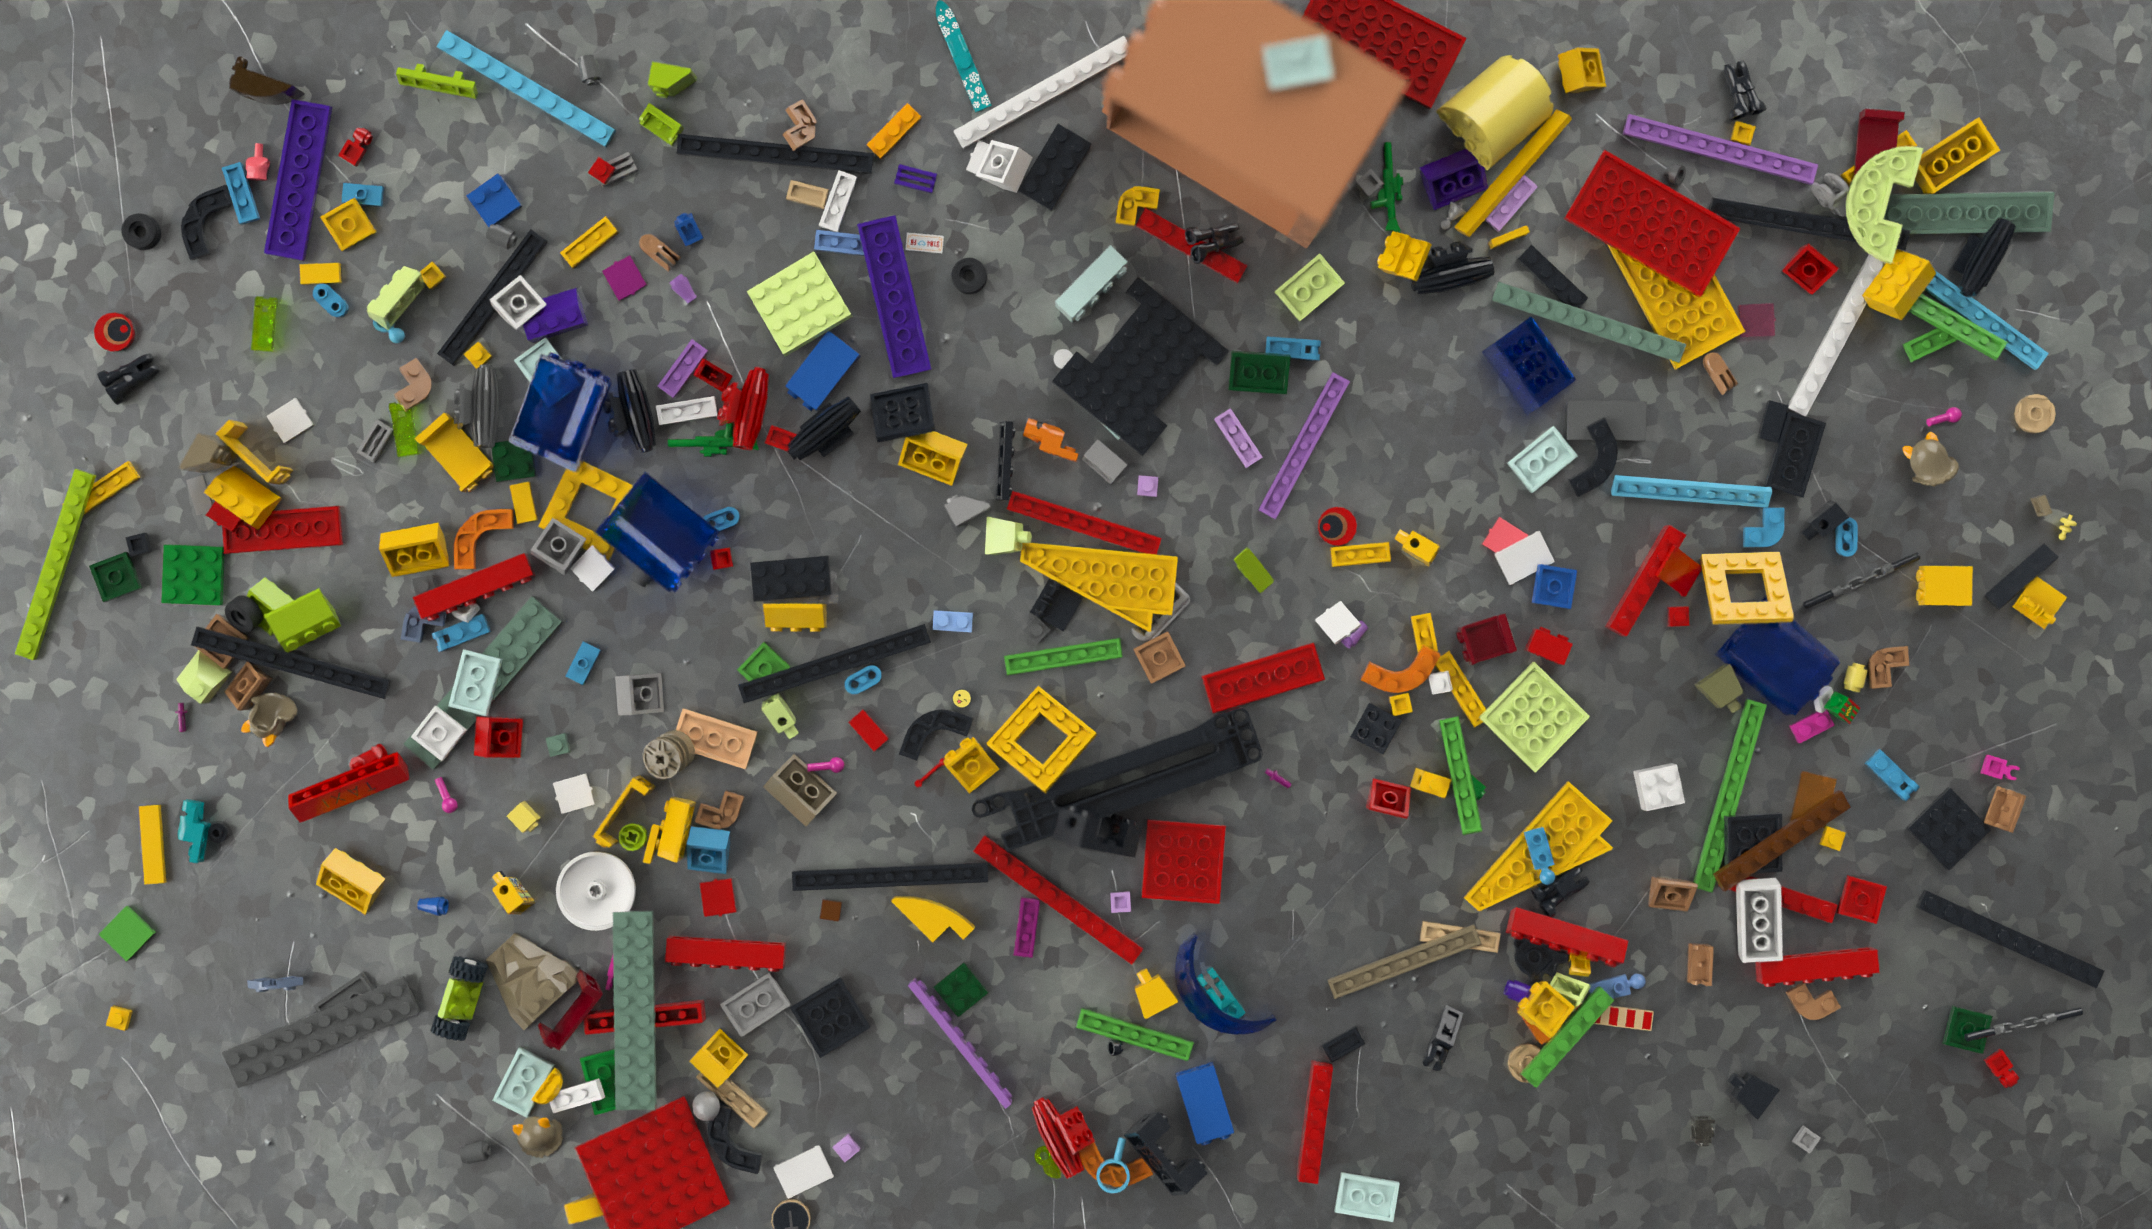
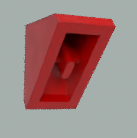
M704 358L693 374L721 392L726 389L733 377Z

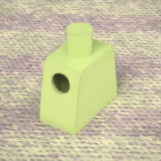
M987 517L985 554L999 555L1019 552L1022 550V543L1031 542V532L1023 531L1022 523Z
M780 692L762 703V711L778 733L784 731L789 739L799 733L794 726L796 718ZM784 717L786 720L781 721L779 718Z

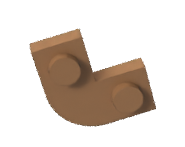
M803 99L785 110L796 125L782 134L793 151L809 143L815 137V124L817 121Z
M417 358L399 369L410 384L394 394V397L405 412L423 402L431 390L430 376Z
M1908 646L1882 648L1871 656L1868 663L1870 689L1892 687L1890 667L1910 666Z
M726 790L720 808L701 803L695 823L715 829L729 827L737 820L745 796Z
M1802 982L1786 991L1796 1011L1810 1020L1822 1019L1841 1008L1831 990H1827L1813 998L1805 983Z

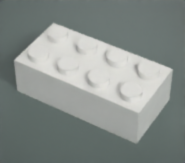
M1776 878L1742 880L1736 884L1738 955L1742 963L1783 961L1780 883Z

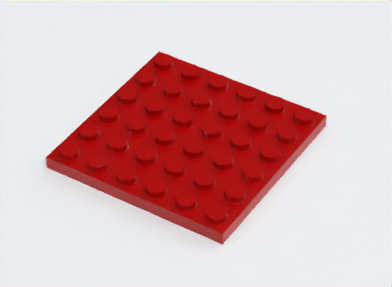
M681 1096L574 1147L609 1229H681L730 1204L685 1096Z

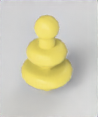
M2069 514L2068 519L2060 518V522L2064 523V525L2059 526V529L2062 530L2061 534H2059L2060 540H2065L2066 533L2072 532L2070 526L2077 525L2072 520L2073 515Z

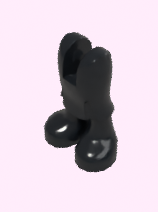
M1744 60L1738 61L1736 65L1739 78L1736 77L1731 63L1724 65V75L1730 88V96L1734 100V108L1729 113L1731 121L1741 119L1748 114L1750 116L1757 115L1767 109L1765 103L1759 100L1754 90L1755 86L1751 82L1749 70ZM1745 94L1748 100V107L1743 97Z
M1230 223L1217 228L1210 227L1207 230H1200L1196 227L1186 228L1185 239L1189 245L1209 240V243L1198 244L1191 248L1192 261L1195 264L1202 263L1211 252H1219L1222 249L1242 244L1244 242L1242 236L1229 239L1228 233L1240 229L1239 224Z
M150 353L144 354L114 371L107 372L103 370L97 373L101 384L107 388L105 389L107 394L116 405L124 401L123 393L130 388H135L139 383L154 377L160 372L158 365L144 369L143 366L153 361V356ZM124 377V381L116 385H113L115 381Z
M1580 865L1567 870L1561 876L1555 878V881L1550 885H1533L1530 887L1533 897L1537 902H1541L1539 906L1548 917L1553 918L1556 915L1555 907L1559 903L1566 901L1571 895L1579 892L1589 884L1590 881L1587 877L1581 878L1577 882L1573 880L1574 877L1583 871ZM1555 890L1557 894L1544 900L1547 897V895H1549L1551 892Z

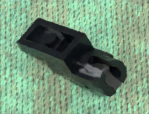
M1448 1005L1444 1006L1438 1025L1434 1028L1422 1062L1424 1066L1433 1068L1432 1070L1434 1071L1442 1069L1449 1050L1454 1046L1464 1013Z

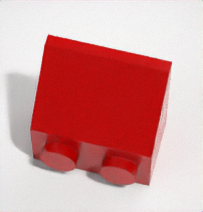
M476 716L474 756L521 758L523 719Z

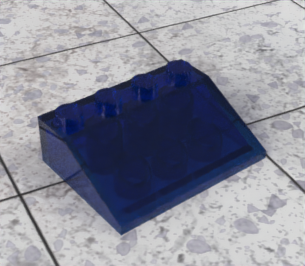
M1532 316L1482 351L1526 415L1544 405L1576 380Z

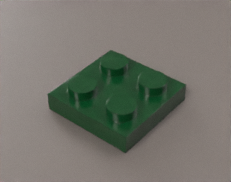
M531 438L495 442V446L491 449L496 482L537 477Z
M123 552L89 565L103 602H108L142 589L129 552Z
M965 962L933 987L957 1017L961 1016L988 994L987 989Z
M1952 1006L1943 1044L1983 1054L1987 1037L1967 1042L1964 1035L1990 1028L1993 1016Z

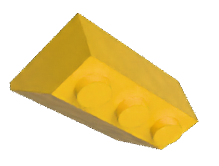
M935 431L905 438L898 465L952 486L968 444Z
M232 466L216 476L204 491L206 495L257 530H259L282 499L236 466Z
M439 523L380 534L379 550L392 577L448 567L450 565L445 537Z
M763 604L765 627H771V631H782V628H790V631H802V628H810V632H822V628L827 627V604Z
M671 797L669 801H666L664 812H667L665 820L662 819L660 825L662 836L661 839L658 838L655 850H658L657 856L676 863L683 859L696 804L695 801L678 797Z
M335 848L321 864L316 885L366 915L381 892L385 878L380 873L367 868L362 862L354 860L347 853Z

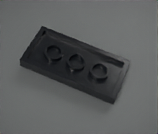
M1057 124L1018 192L1052 212L1089 150L1091 143L1062 125Z
M1790 411L1786 413L1779 442L1777 443L1764 487H1771L1773 490L1804 498L1825 430V422Z
M829 556L750 563L754 602L832 595Z

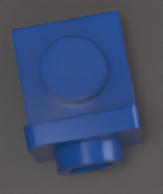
M683 213L676 218L677 220L674 221L675 227L685 246L703 239V235L692 213Z

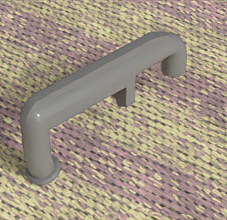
M1175 583V594L1179 598L1173 604V615H1161L1158 618L1153 614V619L1156 622L1152 625L1151 632L1146 631L1143 633L1138 627H1133L1132 634L1137 639L1147 641L1156 638L1190 603V596L1177 583Z

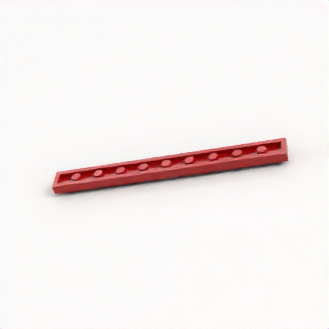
M986 835L983 836L973 850L977 855L1131 965L1142 952L1143 948L1010 852H1006L1003 847Z

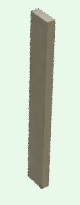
M1473 924L1330 978L1327 981L1334 999H1337L1482 943Z

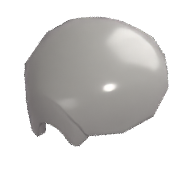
M701 1092L693 1100V1112L698 1119L712 1121L718 1115L720 1104L715 1096V1092Z

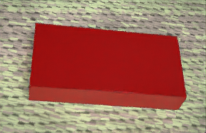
M864 709L848 722L873 751L877 750L889 739Z

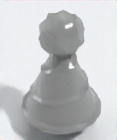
M1450 202L1447 220L1441 222L1443 230H1449L1452 221L1467 213L1461 208L1462 202L1458 205Z

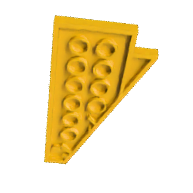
M1022 543L1020 562L1148 632H1151L1153 614L1173 615L1177 556L1040 543Z
M1567 781L1463 898L1475 909L1481 911L1529 889L1533 885L1541 883L1539 878L1541 869L1534 870L1524 836L1525 831L1544 827L1555 864L1549 866V869L1556 876L1612 850L1613 847L1600 836L1612 820Z

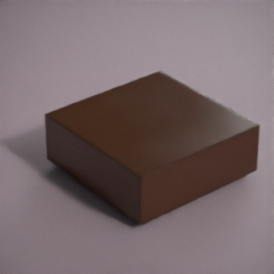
M822 899L820 919L839 922L842 902Z

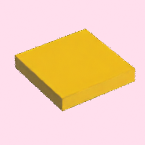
M355 197L320 217L341 251L376 232Z

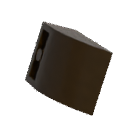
M242 56L237 57L235 65L232 66V70L235 73L230 77L229 88L242 97L262 104L280 105L290 103L292 99L297 100L305 94L291 84L248 70V60Z

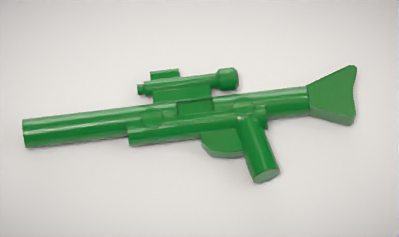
M1384 142L1385 170H1382L1383 189L1378 192V200L1370 202L1371 209L1383 206L1388 208V221L1384 230L1399 233L1401 229L1396 220L1394 193H1397V201L1403 200L1401 195V185H1404L1403 177H1400L1399 173H1397L1396 177H1393L1391 142Z
M727 423L725 430L716 431L715 436H696L695 439H668V447H703L700 453L704 457H712V454L727 455V449L720 450V447H734L732 436L734 423ZM756 439L753 449L758 451L759 447Z

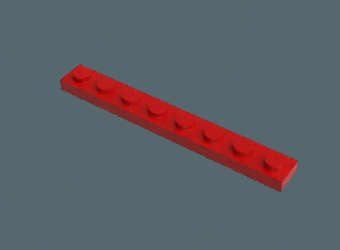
M1012 491L1007 510L1145 554L1157 555L1162 539Z

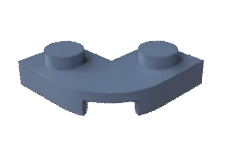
M413 607L404 617L401 640L422 643L425 624L444 627L447 613L438 614V619L428 622L427 619H421L417 607Z
M288 976L276 979L265 977L247 980L248 988L256 989V992H265L268 989L279 988L294 990L296 986L303 985V977Z

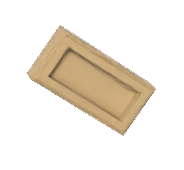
M791 180L786 200L825 209L829 189Z

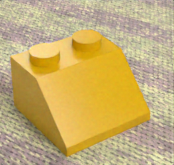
M1575 48L1558 54V65L1561 70L1562 85L1565 93H1580L1606 87L1599 48Z
M719 1029L693 1056L690 1062L718 1088L743 1062L748 1054L725 1032Z

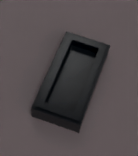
M1768 400L1758 439L1773 443L1779 442L1789 405Z
M1356 1026L1325 1042L1322 1044V1047L1332 1063L1365 1045V1042Z

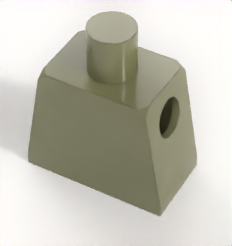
M1723 664L1695 684L1696 688L1717 708L1727 705L1731 713H1734L1742 707L1736 698L1743 693V690L1730 664Z

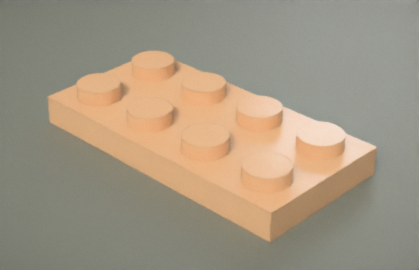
M685 708L682 709L676 728L677 731H681L689 736L693 742L695 754L743 769H747L758 731Z

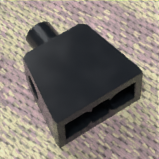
M1829 500L1806 520L1809 526L1801 533L1808 541L1817 534L1825 537L1847 520L1849 516L1836 502ZM1823 520V526L1819 527V522Z
M1746 1072L1743 1077L1733 1073L1728 1079V1082L1735 1087L1731 1095L1757 1120L1780 1091L1774 1085L1749 1072Z

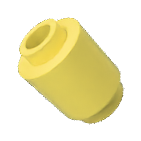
M1853 663L1852 666L1848 665L1843 682L1845 684L1844 689L1860 692L1861 688L1864 687L1868 670L1864 669L1865 665Z

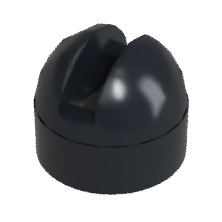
M1109 1040L1107 1045L1109 1055H1120L1124 1050L1121 1049L1123 1043L1119 1040Z

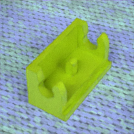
M648 103L639 118L640 125L671 146L678 139V134H681L684 130L681 124L650 103Z

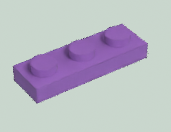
M691 339L657 387L675 398L709 351Z

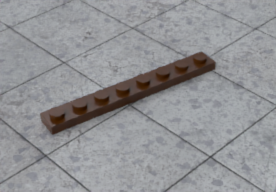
M1840 790L1836 791L1715 872L1713 875L1721 890L1726 892L1850 809L1851 807L1843 792Z

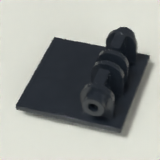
M1049 578L1030 613L1064 631L1083 598Z
M1369 703L1350 737L1384 755L1402 720Z

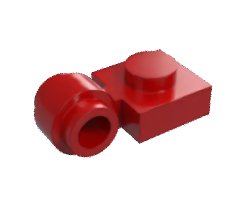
M360 127L353 133L355 141L347 139L338 155L356 167L367 151L361 146H368L373 140L371 132Z
M1998 1049L1984 1059L1994 1076L1999 1077L2001 1075L1999 1081L2005 1088H2011L2018 1083L2019 1076L2015 1071H2009L2013 1064L2002 1049Z

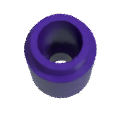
M1508 980L1503 994L1507 995V998L1520 1002L1524 997H1529L1531 986L1517 980Z

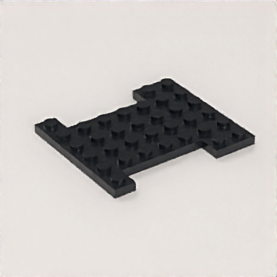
M1137 277L1126 291L1127 295L1140 304L1136 311L1093 363L1076 351L1052 380V383L1143 456L1168 426L1154 415L1153 412L1200 355L1205 357L1214 366H1217L1229 350L1140 277Z

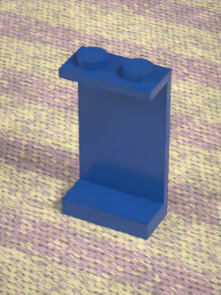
M830 331L826 332L785 385L789 389L787 393L795 399L800 397L804 400L802 405L811 412L813 409L819 411V406L854 361H858L861 357L860 354Z
M1213 1062L1177 1072L1176 1078L1196 1143L1207 1145L1212 1143L1213 1139L1231 1137L1234 1130Z

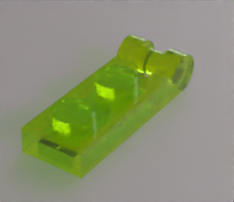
M263 296L255 297L251 350L273 352L276 309L278 307L277 297H270L269 299H264ZM264 306L268 307V312H262Z
M389 403L397 456L418 455L412 408L405 412L400 403ZM398 411H404L405 416L399 417Z

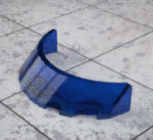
M1195 932L1180 945L1175 963L1177 989L1186 1008L1202 1024L1222 1033L1243 1035L1261 1031L1277 1020L1273 1014L1266 1020L1261 1021L1242 1020L1232 1017L1215 1007L1201 990L1195 975L1194 949L1198 938Z

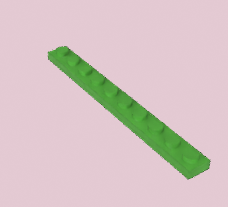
M1749 699L1745 701L1693 880L1698 885V889L1713 893L1716 882L1713 874L1719 870L1724 855V816L1735 815L1766 710V704Z

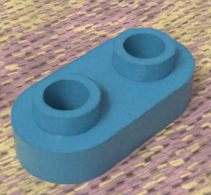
M327 284L315 286L313 289L314 299L331 316L341 318L347 314V302L331 286ZM322 290L325 291V295L323 297L320 296V292ZM335 304H339L338 310H334Z
M726 507L704 516L701 526L705 532L714 534L737 525L740 521V513L733 507ZM730 513L734 515L731 521L727 519V515ZM711 520H714L716 523L713 528L709 526Z
M1850 517L1836 527L1835 548L1837 553L1844 557L1852 556L1857 551L1858 525ZM1844 524L1848 525L1847 531L1843 529ZM1844 543L1848 545V549L1846 551L1843 549Z
M867 666L846 679L845 689L850 694H859L877 684L882 678V672L877 666ZM869 672H875L876 677L874 679H871L869 677ZM853 681H857L859 683V686L857 688L852 687Z

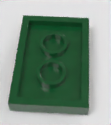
M1232 350L1228 390L1287 394L1290 354Z

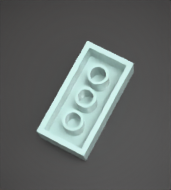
M1110 245L1055 301V307L1071 322L1074 320L1078 322L1086 314L1085 309L1088 306L1092 308L1099 301V295L1102 292L1106 294L1112 288L1113 281L1116 278L1119 280L1127 272V261Z

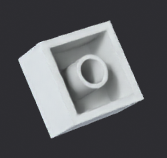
M1669 763L1633 771L1642 810L1650 811L1685 803L1677 764Z

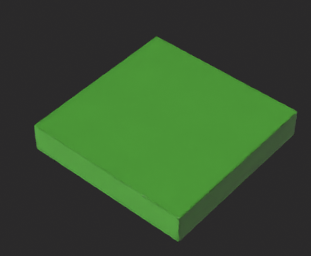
M763 642L737 670L748 681L790 668L791 666L766 642Z
M125 906L98 935L127 962L156 932L129 906Z

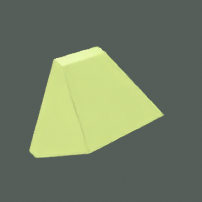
M1557 972L1550 983L1557 992L1575 1006L1573 1011L1582 1003L1591 987L1590 984Z

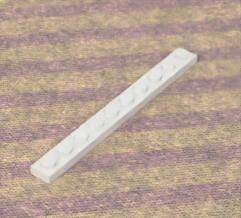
M1125 36L1120 37L954 130L953 132L961 147L965 149L978 140L983 139L1124 60L1127 54L1124 50L1128 44Z
M1870 254L1868 255L1790 400L1788 410L1803 416L1808 414L1866 305V301L1862 296L1884 267L1885 262L1874 258Z

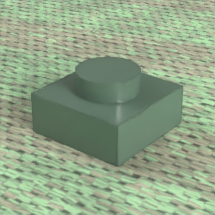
M566 733L545 738L550 757L571 752Z

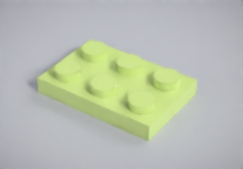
M1318 254L1279 287L1275 294L1300 322L1342 287L1345 282L1323 256Z

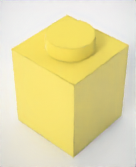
M525 801L519 803L507 815L510 821L522 833L532 832L539 825L537 821L541 818Z

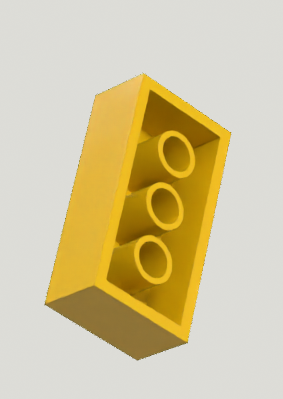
M1978 117L1923 152L1915 180L1923 193L1933 194L2000 151V148Z

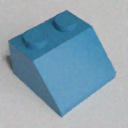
M691 826L687 841V868L689 870L726 874L730 851V831Z

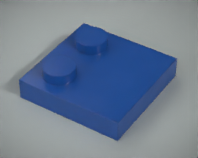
M499 173L466 195L488 227L491 224L496 225L522 207Z
M1538 564L1532 603L1571 609L1577 570Z

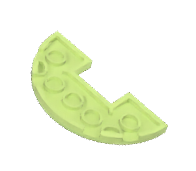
M1904 146L1877 154L1858 170L1847 193L1846 216L1854 238L1868 254L1888 264H1891L1902 228V224L1883 220L1892 186L1894 183L1909 188L1913 187L1923 148Z

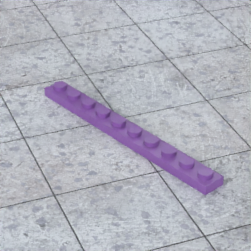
M1631 114L1627 115L1623 135L1809 185L1813 184L1818 164Z

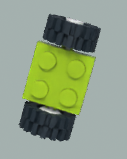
M453 957L448 973L453 975V977H458V979L449 978L439 1013L435 1015L431 1027V1033L449 1040L453 1039L454 1041H464L466 1039L470 1023L463 1021V1019L472 1020L488 968L485 963L467 957Z

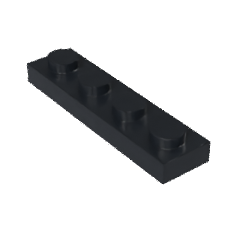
M1532 244L1517 259L1562 303L1580 308L1588 299L1580 289Z
M1010 421L1000 422L996 500L1000 501L1009 500L1012 494L1010 477L1013 475L1011 458L1014 456L1012 438L1015 437V427L1013 422Z

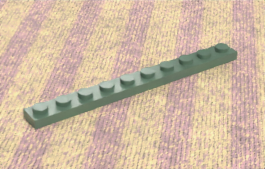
M1499 281L1492 301L1680 363L1686 347L1685 343Z

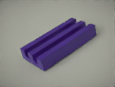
M899 164L894 184L932 194L937 174ZM902 170L931 177L932 180L904 174ZM900 177L929 184L930 188L900 181Z

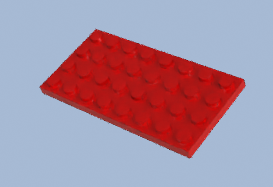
M1310 0L1302 16L1305 20L1407 80L1408 83L1401 95L1428 109L1432 108L1467 39L1393 0Z
M1605 149L1564 217L1566 221L1697 297H1701L1741 229Z

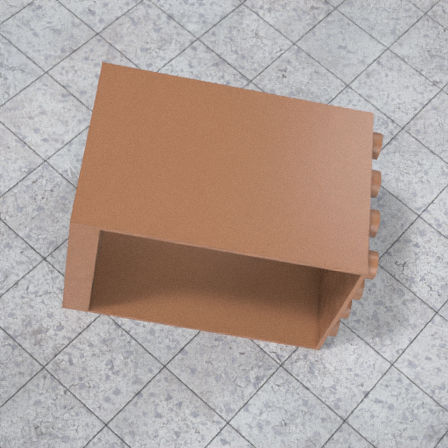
M1153 0L1146 13L1148 19L1144 25L1147 27L1144 34L1138 30L1134 32L1124 50L1127 54L1123 60L1126 62L1123 69L1115 65L1103 85L1105 90L1102 96L1105 98L1102 102L1104 105L1102 113L1107 115V129L1307 249L1408 81L1274 0ZM1326 37L1333 75L1332 79L1270 90L1263 52L1264 47Z

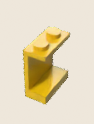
M1919 566V570L1916 573V579L1919 581V589L1916 591L1918 605L1972 606L1973 566Z

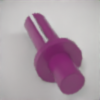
M178 703V710L175 713L178 714L179 732H185V713H187V710H184V703Z
M1266 769L1265 774L1270 776L1269 780L1272 781L1274 779L1287 789L1290 788L1291 782L1278 775V771Z

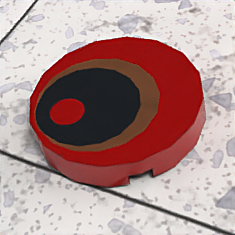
M107 313L96 322L94 337L98 345L103 349L118 352L127 349L133 343L135 330L132 321L125 315Z
M1343 507L1327 509L1318 520L1319 535L1330 545L1339 546L1346 544L1353 539L1356 533V519L1349 510Z

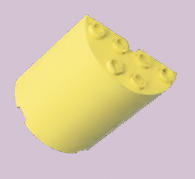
M1507 55L1496 60L1437 109L1436 112L1440 119L1450 127L1455 136L1464 138L1466 149L1488 171L1549 119L1553 112V103L1550 102L1549 97L1552 93L1546 80L1534 66L1523 59L1516 60L1511 55Z

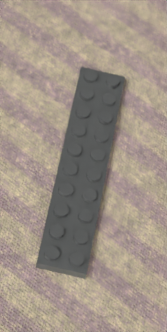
M402 976L339 1004L222 1052V1055L237 1087L240 1088L420 1012V1009L405 976Z

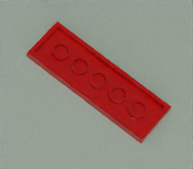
M340 506L272 511L259 530L244 520H241L234 532L222 526L224 554L343 545Z
M1313 642L1203 675L1202 680L1212 713H1216L1325 680Z

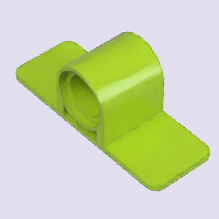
M1246 548L1234 558L1237 568L1259 593L1263 592L1274 582V579L1249 548Z

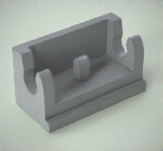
M1098 439L1082 457V460L1110 484L1114 482L1127 466L1123 460Z

